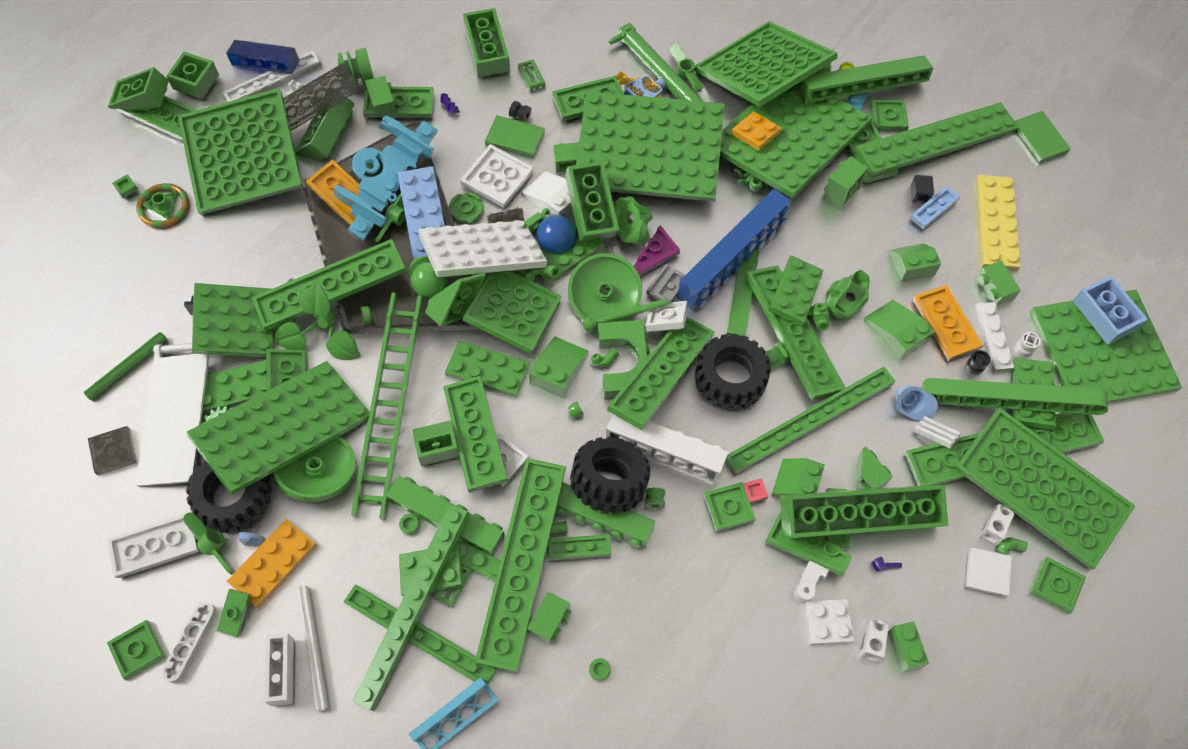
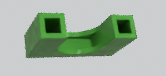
M643 320L598 323L599 348H627L638 359L637 365L628 372L603 374L604 400L614 399L647 359V355H650L649 343L646 344L645 338H648V332L643 325Z

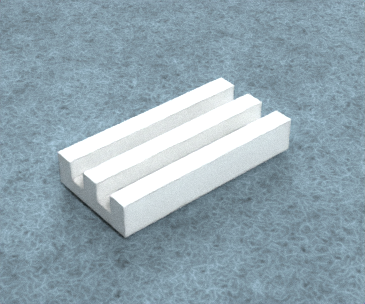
M926 416L923 418V421L919 422V426L917 425L914 431L949 449L956 443L961 434Z

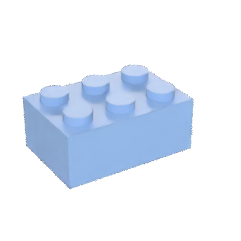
M1112 275L1082 289L1073 300L1107 345L1138 330L1148 320Z

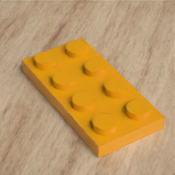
M331 160L306 180V184L351 226L356 218L350 214L352 207L344 204L334 196V187L338 184L341 188L358 196L360 184L334 160Z
M947 284L913 297L912 300L923 319L935 331L933 336L948 361L979 350L984 346Z
M285 519L227 582L234 589L251 594L249 602L259 609L312 552L317 544L289 520Z

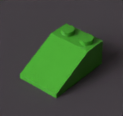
M155 67L120 79L115 84L108 107L110 109L143 111L159 108L163 104L169 80Z
M480 273L458 279L428 301L425 313L439 326L462 320L476 297L486 274Z
M893 299L864 317L868 325L899 360L929 342L935 332L921 316Z
M554 336L531 368L529 383L564 398L589 350Z

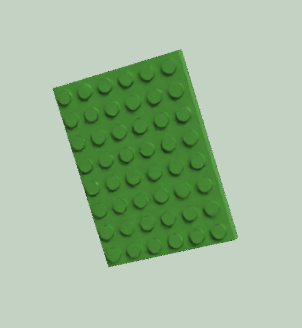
M801 82L761 107L752 103L722 130L720 156L792 199L871 123L873 118L838 98L807 103L799 91ZM753 111L781 127L780 134L760 151L731 134L732 129Z
M586 91L576 165L603 161L610 192L715 202L725 104Z

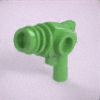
M815 303L810 307L807 316H812L816 327L820 331H826L830 325L828 305Z

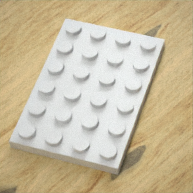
M516 220L514 222L480 223L475 225L463 224L461 226L419 229L418 235L437 277L546 267L547 260L531 232L524 226V221Z

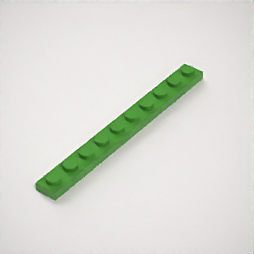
M882 367L729 453L726 462L736 475L892 386L895 380L887 369Z
M449 504L352 700L353 702L374 711L470 514L468 511Z

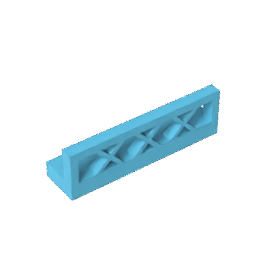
M480 677L412 730L409 736L414 742L418 743L421 749H428L422 739L429 734L437 735L436 744L430 749H439L499 702V699L487 682ZM486 690L492 700L486 705H478V695ZM464 706L473 707L472 716L468 719L459 718L460 711ZM446 720H454V730L449 734L441 733L443 723Z

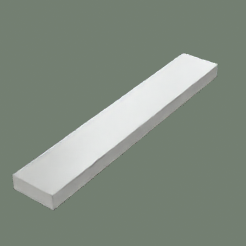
M312 51L223 92V95L227 102L266 92L322 66V63L315 52Z

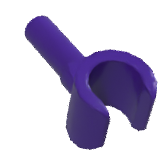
M883 557L875 558L871 562L874 570L877 572L886 568H902V563H885Z

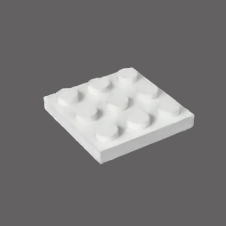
M490 144L461 178L460 182L461 185L505 208L534 172V169L527 163Z

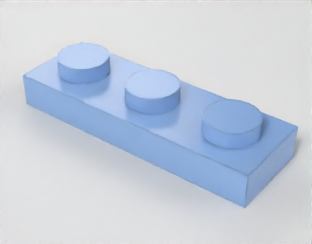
M946 186L916 210L910 219L920 228L925 229L954 205L960 196Z

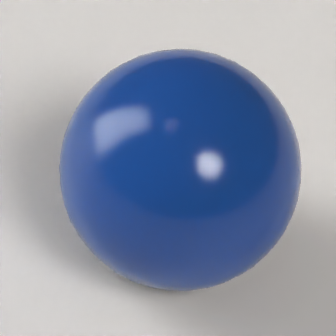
M552 215L545 218L537 229V242L548 253H566L574 247L577 240L575 225L570 219L562 215Z

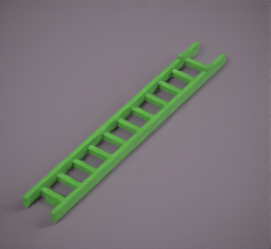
M391 293L351 511L352 517H357L360 500L365 501L366 504L379 505V502H381L379 518L380 520H385L388 505L386 494L391 488L423 302L421 295L417 297L415 312L395 310L397 296L396 293ZM393 316L413 318L412 330L391 328ZM390 334L411 336L409 347L388 345ZM387 351L408 353L406 365L385 363ZM384 369L405 371L403 383L382 382ZM380 388L401 390L400 400H379ZM377 406L397 407L396 420L375 418ZM374 424L395 426L393 439L372 437ZM370 443L392 445L390 458L368 456ZM367 462L388 464L386 477L365 475ZM363 481L385 483L383 497L361 494Z

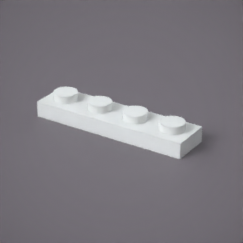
M977 303L975 310L987 352L991 358L990 363L993 373L1012 371L1014 365L996 303Z

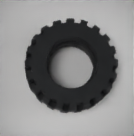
M724 334L721 335L720 339L718 337L711 339L710 343L704 345L703 351H700L695 370V382L698 383L697 388L699 392H704L703 397L706 400H712L711 404L714 406L719 404L722 406V409L726 410L728 407H732V410H739L740 406L745 409L750 406V403L755 404L759 397H762L771 373L769 356H765L766 351L764 348H759L758 342L755 340L750 341L748 340L749 337L744 335L739 337L738 334H732V336ZM724 361L738 362L748 370L750 378L741 383L725 381L717 374L715 366Z
M599 437L595 441L590 440L585 445H582L575 454L570 475L571 488L578 499L581 498V502L585 506H591V509L594 511L600 510L605 514H608V512H613V514H619L621 511L627 512L631 508L638 506L644 498L651 471L648 459L645 455H642L643 452L639 448L634 447V444L631 442L626 443L621 438L613 439V437H606V439ZM597 471H612L624 479H608L601 476Z
M203 460V465H198L194 469L196 473L190 475L188 480L190 485L186 487V493L189 495L186 498L187 504L190 506L192 513L210 529L219 530L221 533H228L229 529L233 533L239 532L241 527L247 529L251 527V522H258L261 519L259 515L261 513L265 514L267 511L266 503H270L271 496L269 493L272 492L268 476L246 487L242 497L235 503L219 507L213 505V496L222 482L206 460Z

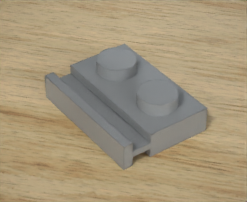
M666 264L648 287L646 294H650L656 300L667 298L672 302L678 295L679 283L685 274L674 268L671 269Z

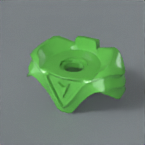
M633 197L619 198L613 204L619 227L616 235H619L623 242L640 246L645 245L650 239L647 225L653 219L651 212L641 206ZM631 214L634 215V221L629 218Z
M859 269L852 275L835 281L829 287L825 305H828V311L832 316L838 319L850 318L869 300V275ZM846 293L853 294L855 300L853 302L848 301Z

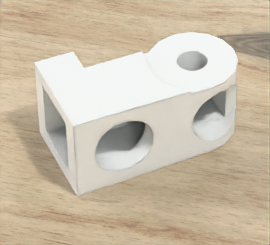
M998 504L979 537L997 546L1004 539L1014 512Z
M809 561L795 589L796 599L801 603L810 601L815 595L817 581H823L829 570Z
M870 618L863 649L860 654L861 659L877 664L883 660L888 635V623Z

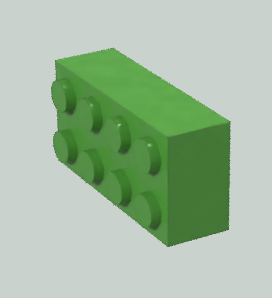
M491 8L464 13V27L477 76L482 77L510 71L509 55L496 9Z
M604 162L568 166L565 177L580 242L615 237L619 227Z

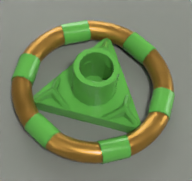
M157 184L148 188L140 195L136 204V212L139 219L148 226L159 228L171 226L185 216L189 207V198L187 193L175 184ZM160 190H171V191H173V192L164 194V193H162V192H157V191H160ZM153 194L151 200L145 202ZM179 194L182 206L173 216L177 195ZM143 206L165 220L149 219L145 215Z

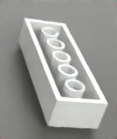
M613 414L606 429V437H613V439L621 438L626 443L631 442L635 448H639L643 452L642 455H645L648 461L715 487L728 455V451H725L721 446H712L703 439H694L682 431H673L664 424H655L650 421L640 430Z

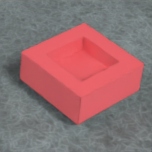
M762 478L743 483L750 504L768 499L769 496Z

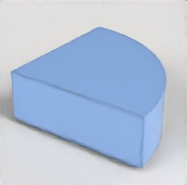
M239 532V540L244 546H260L266 539L258 534Z

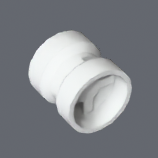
M1026 332L1016 343L1015 349L1021 356H1030L1041 344V339L1035 332Z

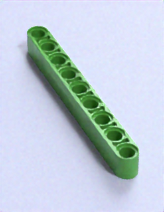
M928 378L923 381V390L932 394L938 404L987 408L1000 407L1001 409L1103 415L1108 412L1107 392L1098 388Z

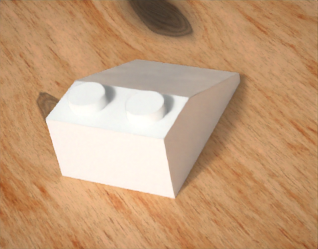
M545 171L521 191V194L540 210L549 209L548 216L554 214L568 217L573 212L565 178Z

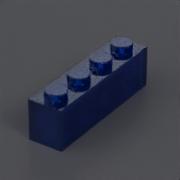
M234 40L226 52L232 66L292 74L300 61L296 49L293 47Z

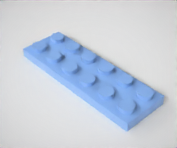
M433 166L397 172L413 259L427 256L418 235L419 229L445 226Z

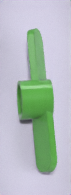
M672 44L670 51L678 63L677 74L683 80H689L692 87L697 92H701L703 86L694 73V61L686 58L678 44Z
M401 193L385 213L387 222L375 239L377 243L390 223L401 226L406 220Z
M192 512L186 513L183 517V522L198 540L197 546L199 550L206 555H214L230 575L234 574L235 570L218 550L225 542L223 534L216 529L207 530Z

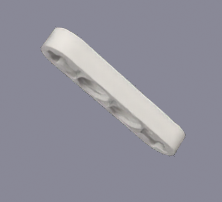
M201 602L195 607L162 669V677L167 682L178 683L188 670L216 616V609L209 602ZM207 609L210 611L208 615L201 614L202 610ZM196 619H198L199 621H203L204 625H201L199 622H195ZM193 627H199V635L191 638L189 636L190 630ZM182 647H188L189 654L185 658H180L179 650ZM175 659L183 663V665L175 663ZM176 670L178 673L176 676H171L169 671Z

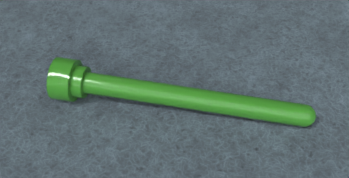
M665 298L596 319L594 317L582 318L583 327L586 333L594 331L593 329L597 328L598 323L613 322L668 306L670 300Z

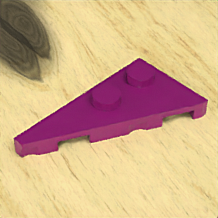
M661 225L658 226L656 233L650 238L648 245L644 247L634 264V268L639 276L680 254V249Z

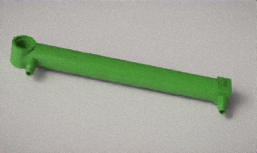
M630 22L620 27L618 35L609 40L610 45L619 41L626 44L658 79L662 78L665 81L666 87L677 99L704 102L641 37Z

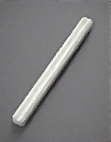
M303 585L297 588L315 706L318 712H323L329 709L310 590L307 585Z

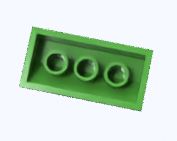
M340 91L323 99L295 149L296 155L317 161L329 158L333 152V145L340 139V132L347 125L345 123L346 120L353 114L352 109L355 103Z

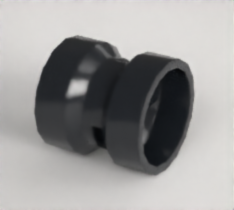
M514 101L509 108L508 115L526 123L531 115L532 108Z
M983 350L974 351L966 362L967 371L973 375L982 374L991 361L990 355Z

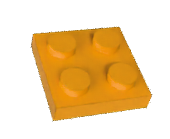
M753 111L732 129L731 134L760 151L780 134L781 127Z

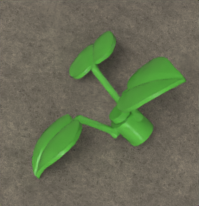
M318 281L305 289L299 296L301 308L308 314L314 313V317H318L317 321L302 332L296 323L287 322L282 324L275 333L276 341L285 349L302 350L306 345L304 334L317 325L320 328H330L328 335L330 340L326 343V348L332 356L341 360H352L361 355L354 338L348 332L336 331L332 335L333 328L335 327L333 323L337 320V314L334 310L330 309L328 297Z

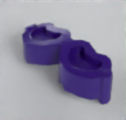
M442 93L440 102L446 105L447 112L459 113L460 110L458 106H455V102H451L448 94Z

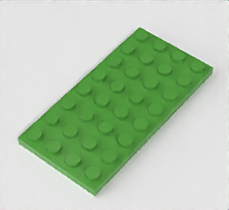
M325 361L188 430L187 436L229 493L233 495L368 421L370 412L331 364Z
M1000 407L996 409L955 466L957 471L1091 570L1096 568L1135 508L1133 503Z

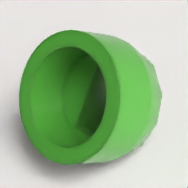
M577 401L569 405L568 413L571 417L578 418L584 415Z

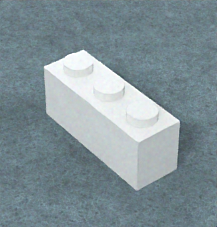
M288 633L266 635L264 702L270 706L293 704L294 638Z

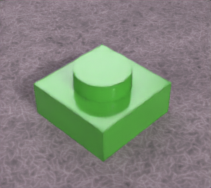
M128 174L112 182L122 198L138 190Z

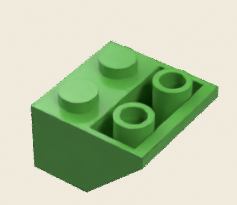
M451 420L413 429L414 443L421 466L460 457Z

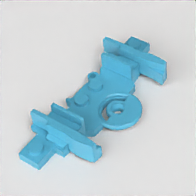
M385 115L379 128L398 137L394 140L393 146L387 145L382 152L374 148H364L355 154L352 161L353 171L362 180L358 187L360 191L358 196L341 188L338 184L334 187V196L344 204L352 207L350 214L356 217L349 227L348 233L364 241L374 227V224L379 227H383L386 224L387 218L380 213H383L387 208V201L390 204H394L397 199L396 194H394L400 188L397 172L407 171V169L414 170L421 156L430 159L433 155L434 148L429 144L437 134L438 129L427 122L422 121L414 133L399 121ZM379 159L383 165L382 172L375 177L365 176V173L374 174L379 170ZM372 164L374 168L369 169L367 165Z

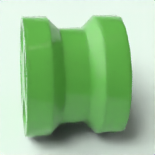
M657 487L646 489L645 495L647 500L645 501V507L649 509L665 508V501L663 500L665 490Z

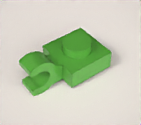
M545 208L541 213L537 212L524 222V226L529 229L531 234L537 233L540 223L548 217L546 215L549 214V209Z

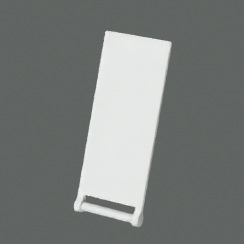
M192 343L168 346L159 344L153 348L154 363L136 485L138 487L189 483L190 475L195 474L194 469L196 468L198 450L188 438L187 431L201 424L210 354L162 357L164 353L192 351Z

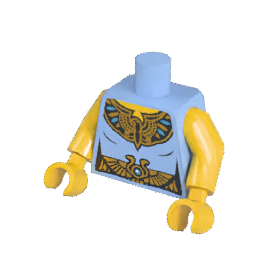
M619 71L615 77L616 80H619L618 83L620 85H624V95L663 98V88L666 87V84L662 78L656 81L648 75L630 78L622 71Z

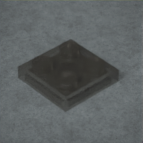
M128 426L87 438L93 470L97 476L137 463L131 431Z

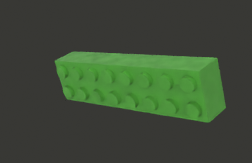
M920 485L780 495L783 537L788 538L948 526L945 485Z

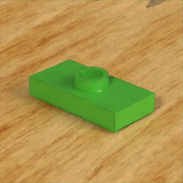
M235 589L228 590L217 627L218 632L235 637L240 635L251 594Z

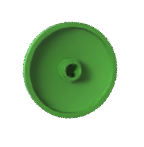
M609 253L595 254L581 261L573 270L568 283V298L573 311L580 319L586 317H594L596 319L639 306L642 298V283L637 270L626 259ZM632 316L619 319L613 322L627 321Z
M339 436L273 472L274 479L280 490L293 499L304 502L324 501L340 494L351 483L356 470L355 455L348 442Z

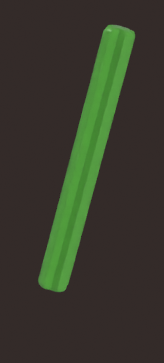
M158 332L83 392L89 400H93L152 353L155 345L163 344L167 341L166 336L162 332Z

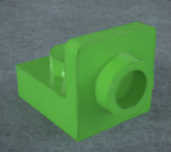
M780 342L775 343L774 348L765 353V356H769L771 371L786 365L789 357L786 348Z

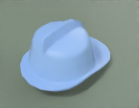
M911 385L904 386L900 390L896 389L895 405L900 413L916 421H923L925 416L932 418L938 409V402L932 394Z

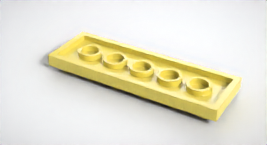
M978 175L976 187L982 268L1003 261L1008 270L1018 271L1021 265L1013 178Z

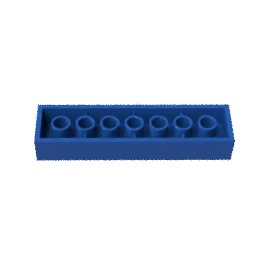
M773 189L680 280L677 299L679 301H687L688 308L693 312L698 307L702 308L707 302V298L710 295L714 296L721 284L725 285L729 281L730 275L733 272H738L742 267L741 262L743 260L748 261L754 253L752 251L755 248L757 250L761 249L767 238L771 239L776 233V229L778 227L782 228L787 222L786 216L790 212L791 200L776 189Z

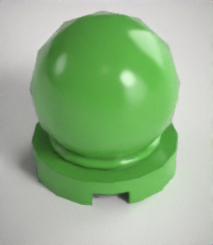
M428 255L420 258L417 257L410 263L408 274L414 292L421 295L422 298L431 299L447 287L448 276H436Z

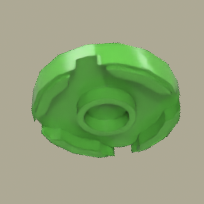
M465 192V194L461 195L457 194L449 203V214L456 223L471 225L482 218L484 204L477 194Z

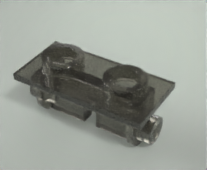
M519 207L507 210L506 212L490 213V215H487L488 223L514 222L516 220L525 222L523 209Z

